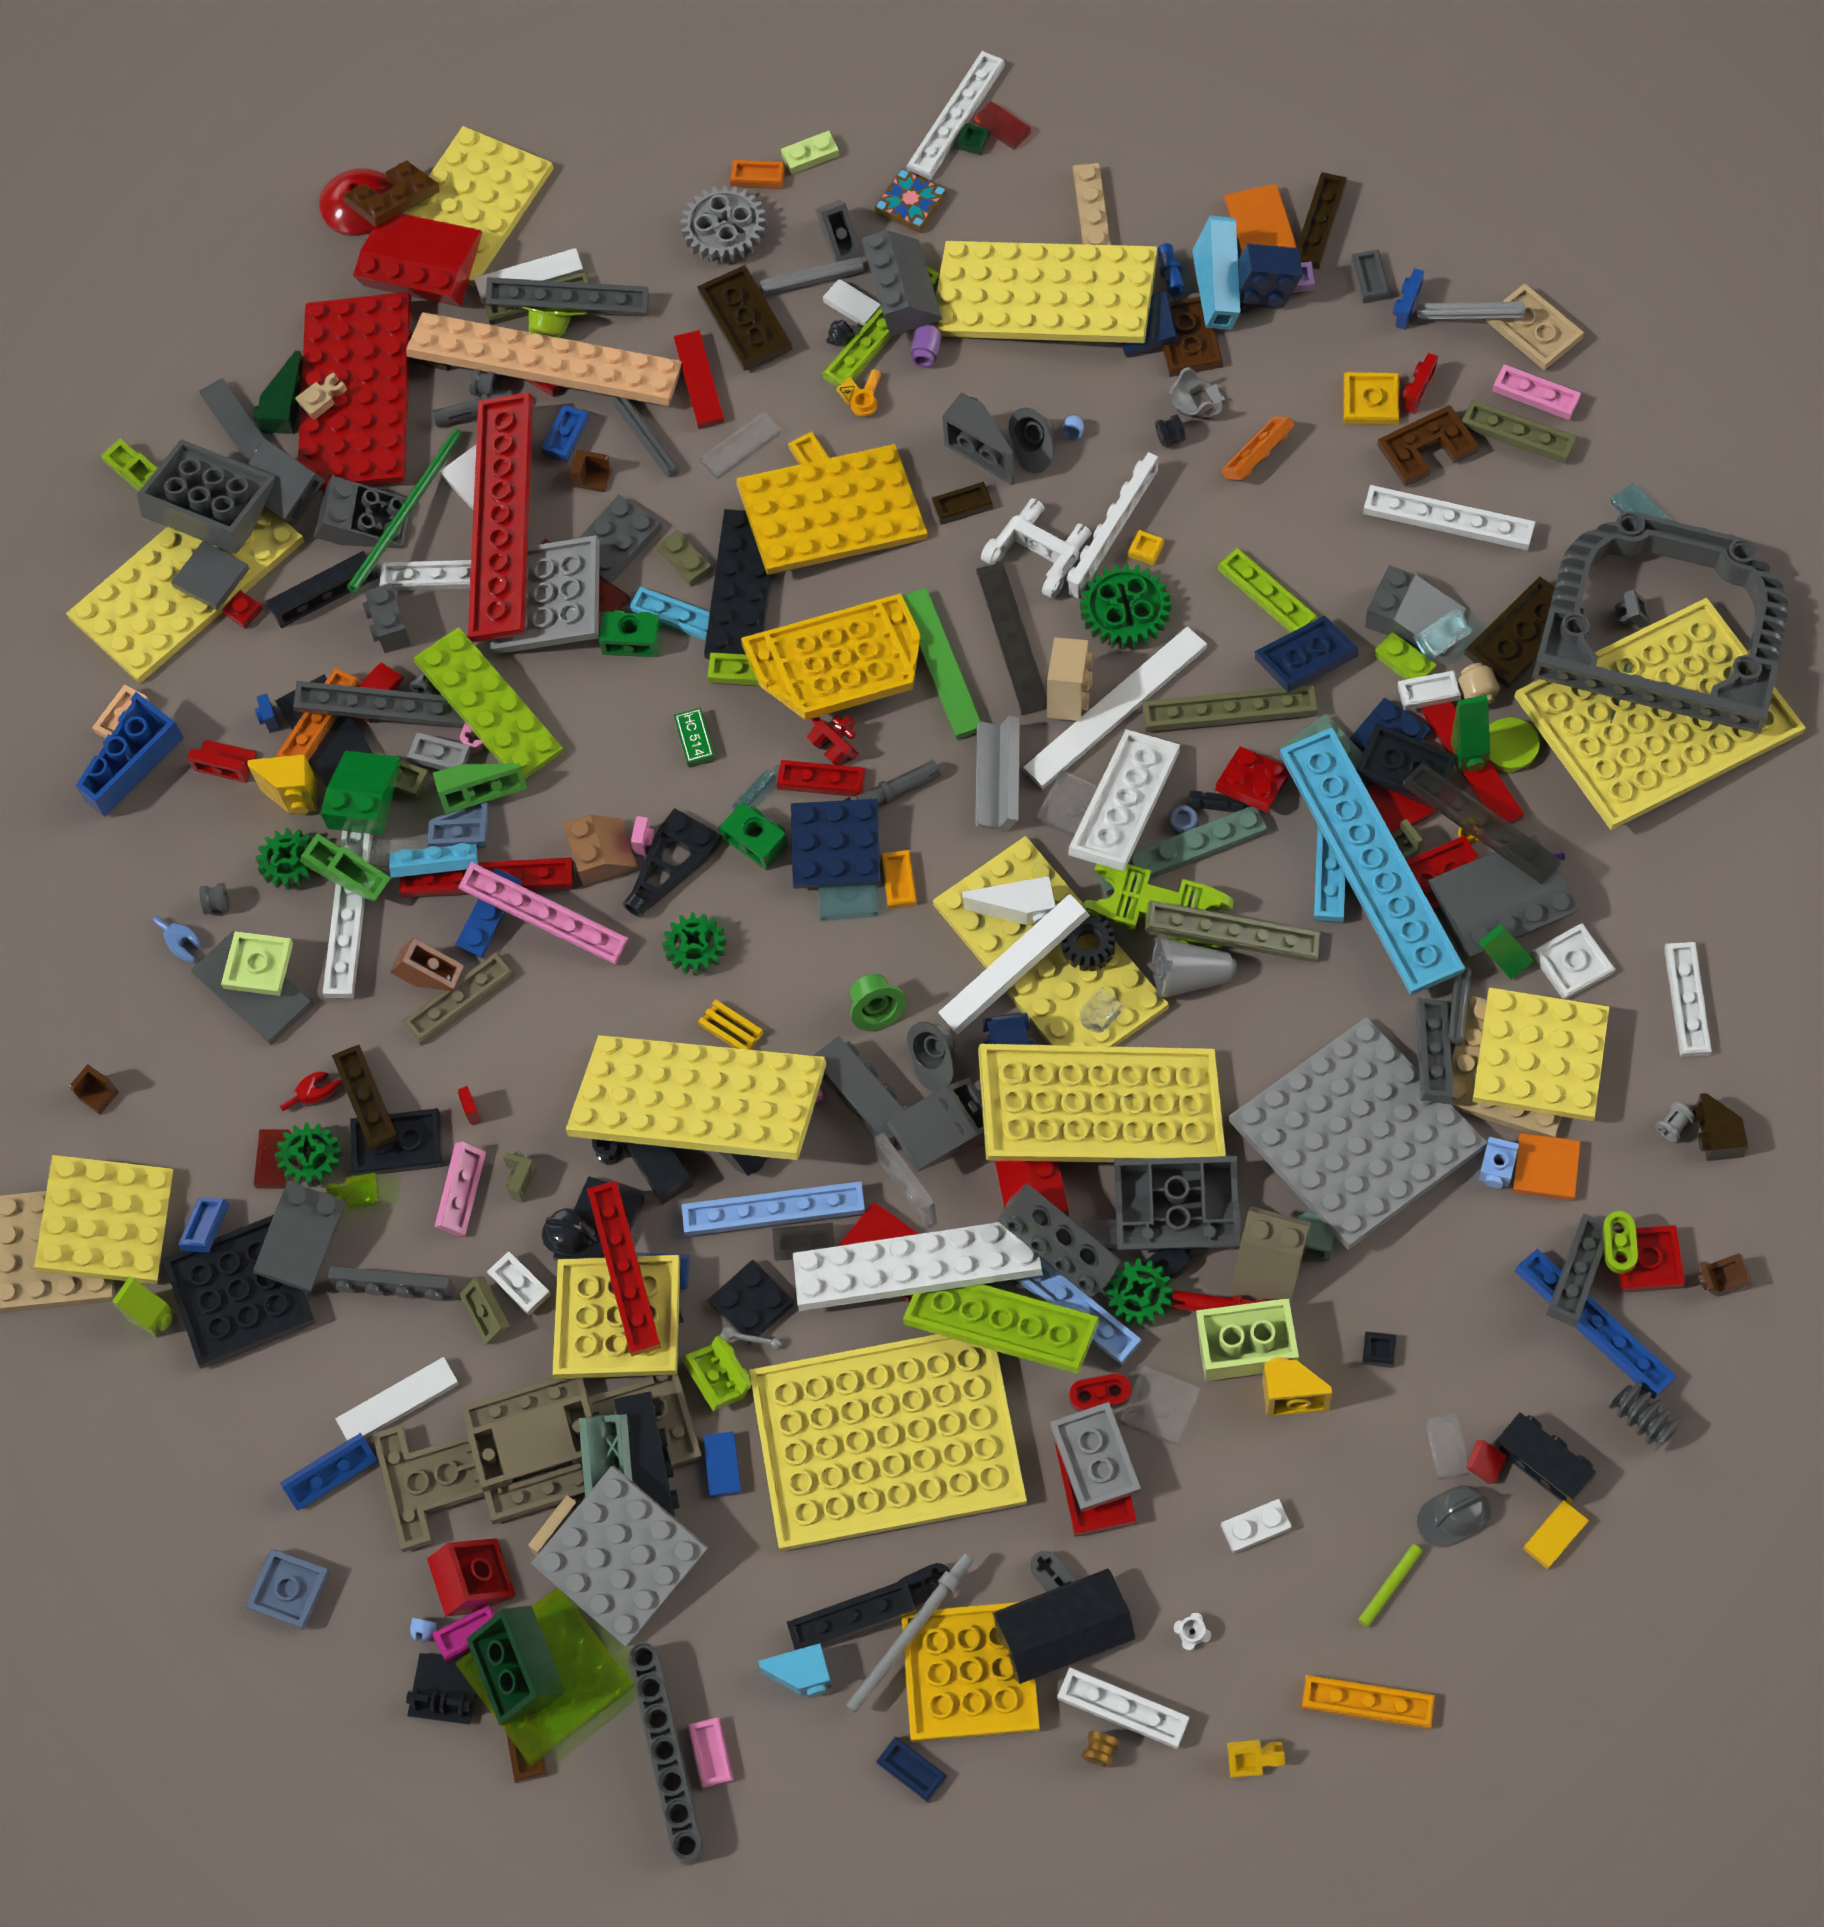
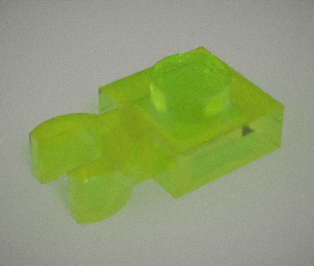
M376 1173L346 1177L345 1186H340L337 1183L325 1185L328 1193L337 1192L336 1198L347 1202L350 1209L380 1205Z

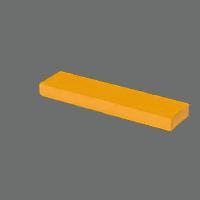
M1306 1675L1301 1709L1431 1730L1435 1695Z

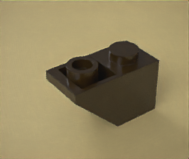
M1700 1094L1696 1105H1693V1114L1695 1116V1123H1700L1701 1133L1698 1134L1699 1148L1701 1151H1705L1707 1161L1744 1157L1748 1148L1743 1118L1709 1094Z

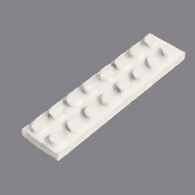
M999 1222L793 1253L799 1311L1043 1275L1040 1255L1032 1251L1031 1248Z

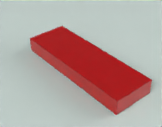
M781 760L777 790L856 797L863 793L866 769L865 767Z

